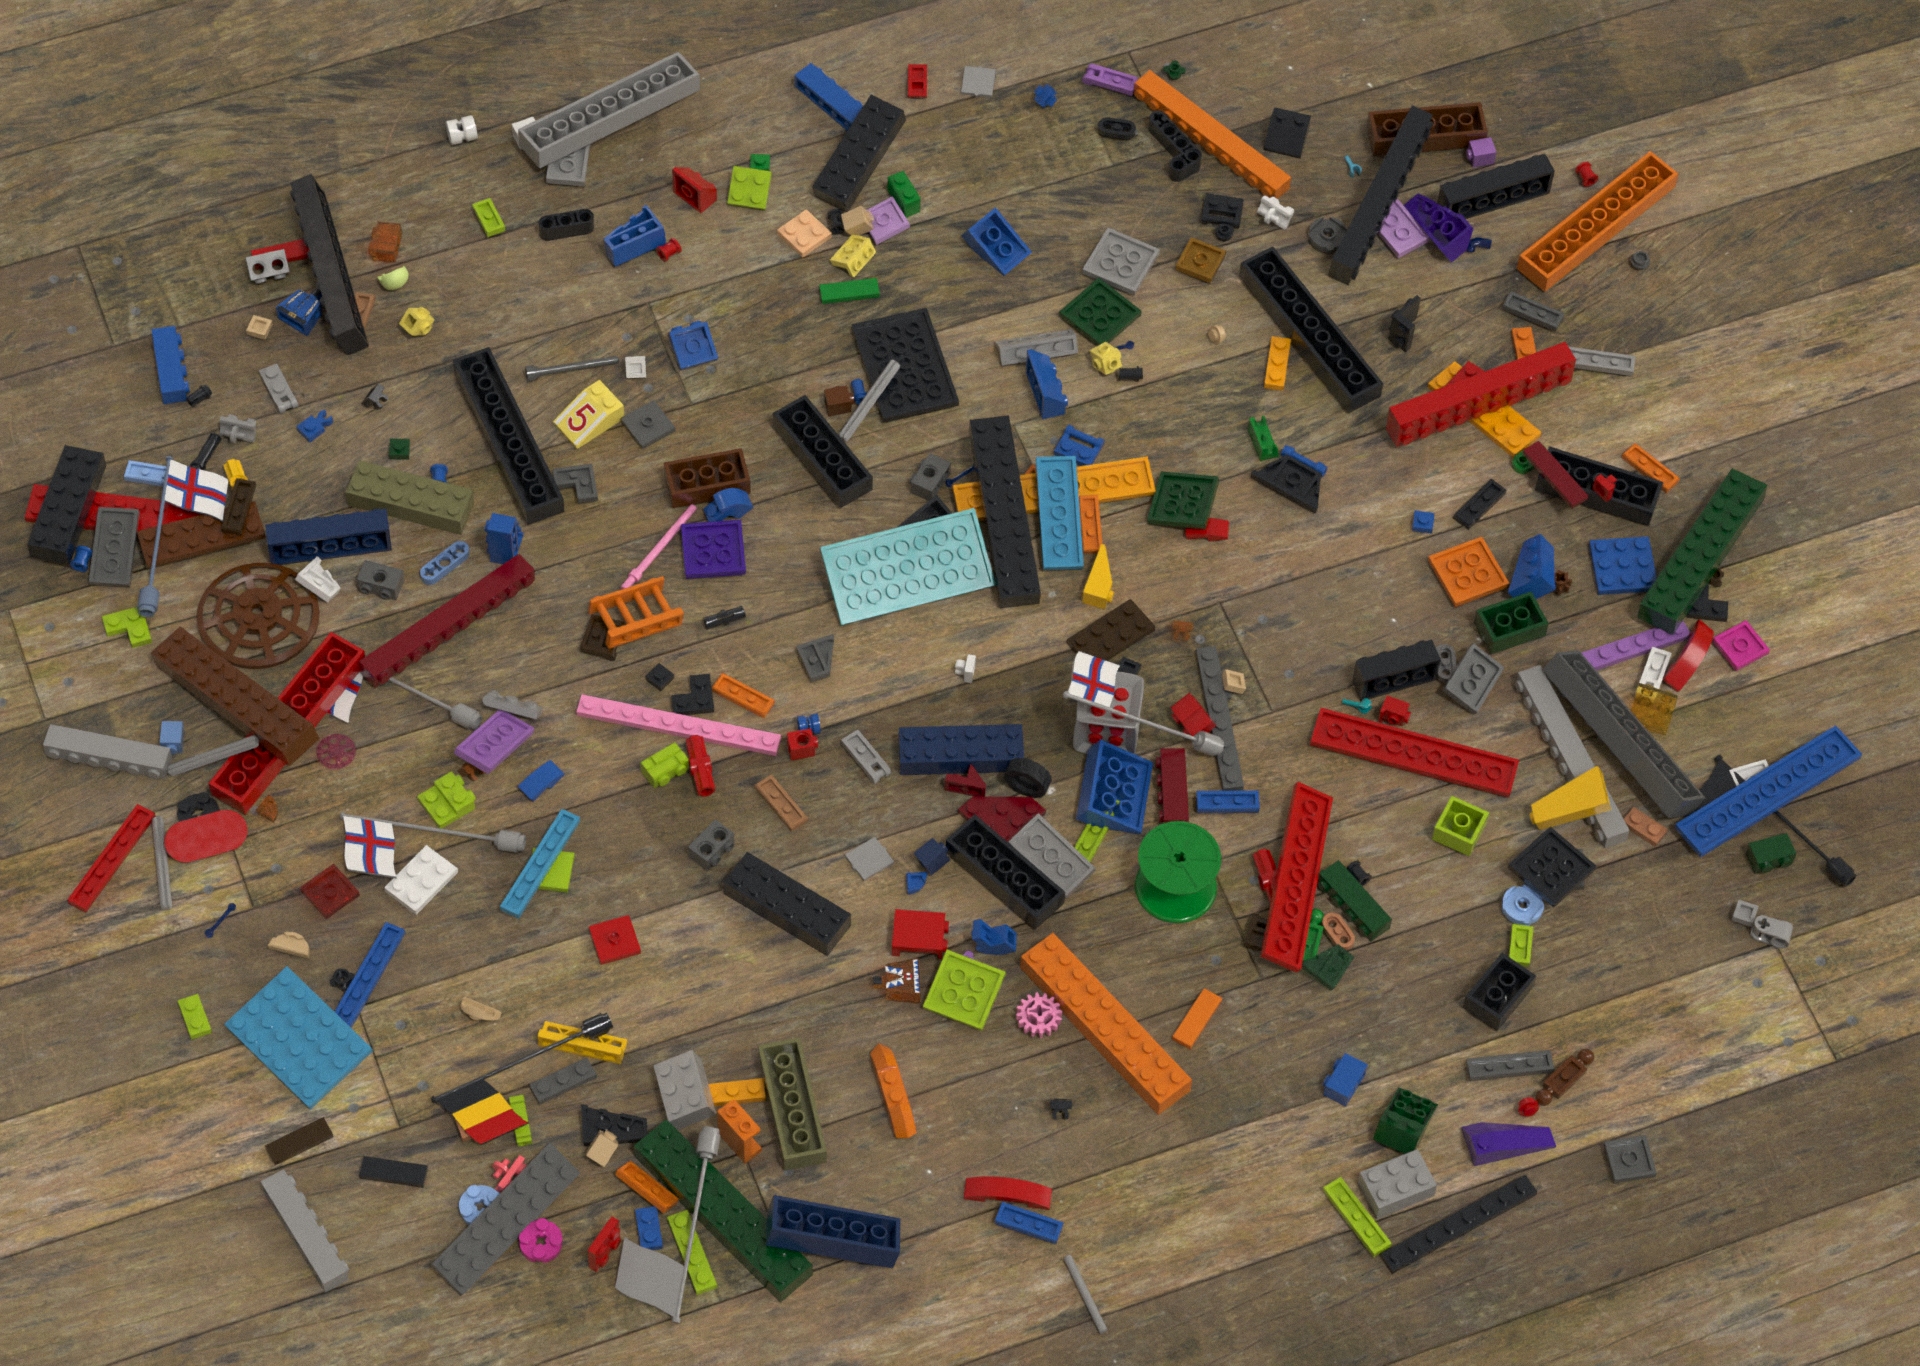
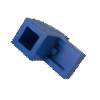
M729 488L714 494L715 500L704 508V512L709 522L723 521L729 515L740 519L753 508V505L746 491L738 488Z
M981 919L973 921L971 934L972 939L977 943V951L990 955H1004L1016 952L1017 933L1008 925L1004 924L991 928Z

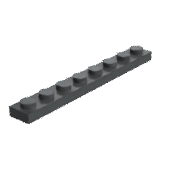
M1216 646L1196 648L1197 663L1207 713L1216 725L1211 730V734L1219 736L1224 741L1222 753L1218 756L1216 755L1223 791L1244 790V783Z

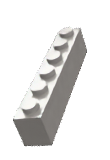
M52 724L49 726L43 743L45 755L52 759L61 758L72 763L81 762L92 767L101 766L112 771L121 770L133 775H146L153 779H165L168 770L167 766L172 761L171 750L168 747Z
M283 1169L262 1180L261 1186L265 1196L324 1292L326 1293L348 1281L347 1272L349 1268L344 1259L339 1260L337 1256L339 1252L333 1242L329 1243L326 1239L328 1234L323 1225L318 1226L316 1222L318 1218L312 1208H307V1200L302 1191L298 1192L295 1186L297 1184L291 1174L287 1175Z

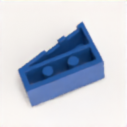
M644 205L642 211L636 216L632 215L629 218L630 221L625 225L618 226L604 238L606 255L614 266H618L656 249L658 246L666 244L664 227L647 205Z
M492 513L490 520H487L485 524V532H487L486 543H488L487 554H490V562L504 564L518 555L524 533L521 532V527H519L516 517Z
M1541 534L1523 542L1508 591L1512 597L1532 591L1535 599H1538L1555 590L1554 547Z

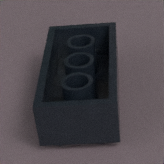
M1432 639L1428 641L1422 640L1410 646H1400L1396 650L1383 651L1375 656L1362 657L1357 660L1352 683L1360 701L1364 698H1376L1437 680L1441 658Z

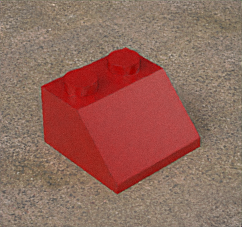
M674 167L672 169L673 193L699 213L704 212L717 201L716 187L711 182L708 183L698 172H694L689 167Z

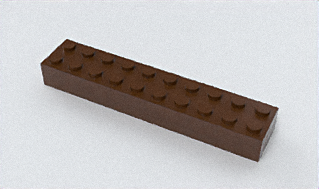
M181 626L151 652L159 669L247 735H255L259 739V744L287 765H292L320 739L312 723Z

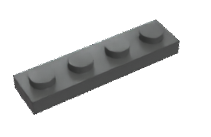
M1550 1050L1466 1059L1469 1081L1554 1072Z

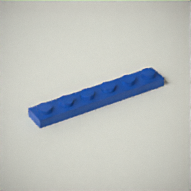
M387 922L384 924L337 1006L335 1013L351 1028L406 934L405 929Z

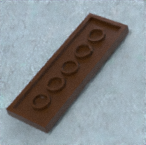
M251 502L242 536L223 533L221 531L223 522L205 514L163 524L161 526L156 566L266 538L256 502ZM157 526L137 531L147 568H151Z

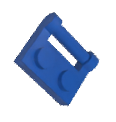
M1068 424L1054 450V455L1076 456V465L1078 466L1093 465L1104 445L1105 439L1100 437L1097 439L1074 429V426ZM1072 436L1091 445H1094V448L1092 449L1083 444L1071 440L1070 437Z

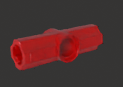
M692 735L686 739L691 776H694L698 795L703 797L710 796L715 792L710 756L707 755L703 736Z
M1261 849L1254 853L1252 858L1258 871V881L1261 890L1265 891L1271 905L1277 868L1270 850Z

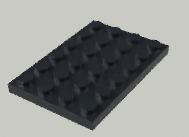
M927 308L851 324V329L871 387L890 360H895L900 365L896 374L876 400L883 423L959 406V399Z

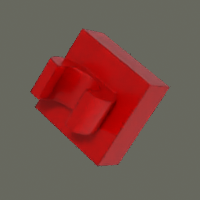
M1600 474L1595 478L1592 489L1607 502L1612 498L1616 486L1614 483L1617 479L1613 475L1605 478Z

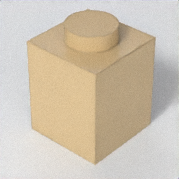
M862 206L841 214L844 229L850 236L852 234L860 236L874 229L872 213Z
M599 1130L587 1149L586 1156L605 1167L618 1147L617 1136L607 1130L605 1133Z

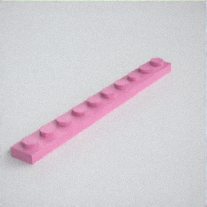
M581 695L576 711L577 716L684 738L699 735L703 736L704 742L777 756L781 741L780 734L587 695Z

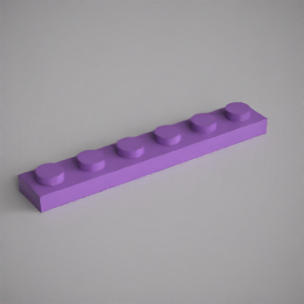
M1682 621L1674 635L1656 627L1582 652V654L1597 671L1650 653L1652 647L1662 649L1686 641L1691 636L1686 624Z

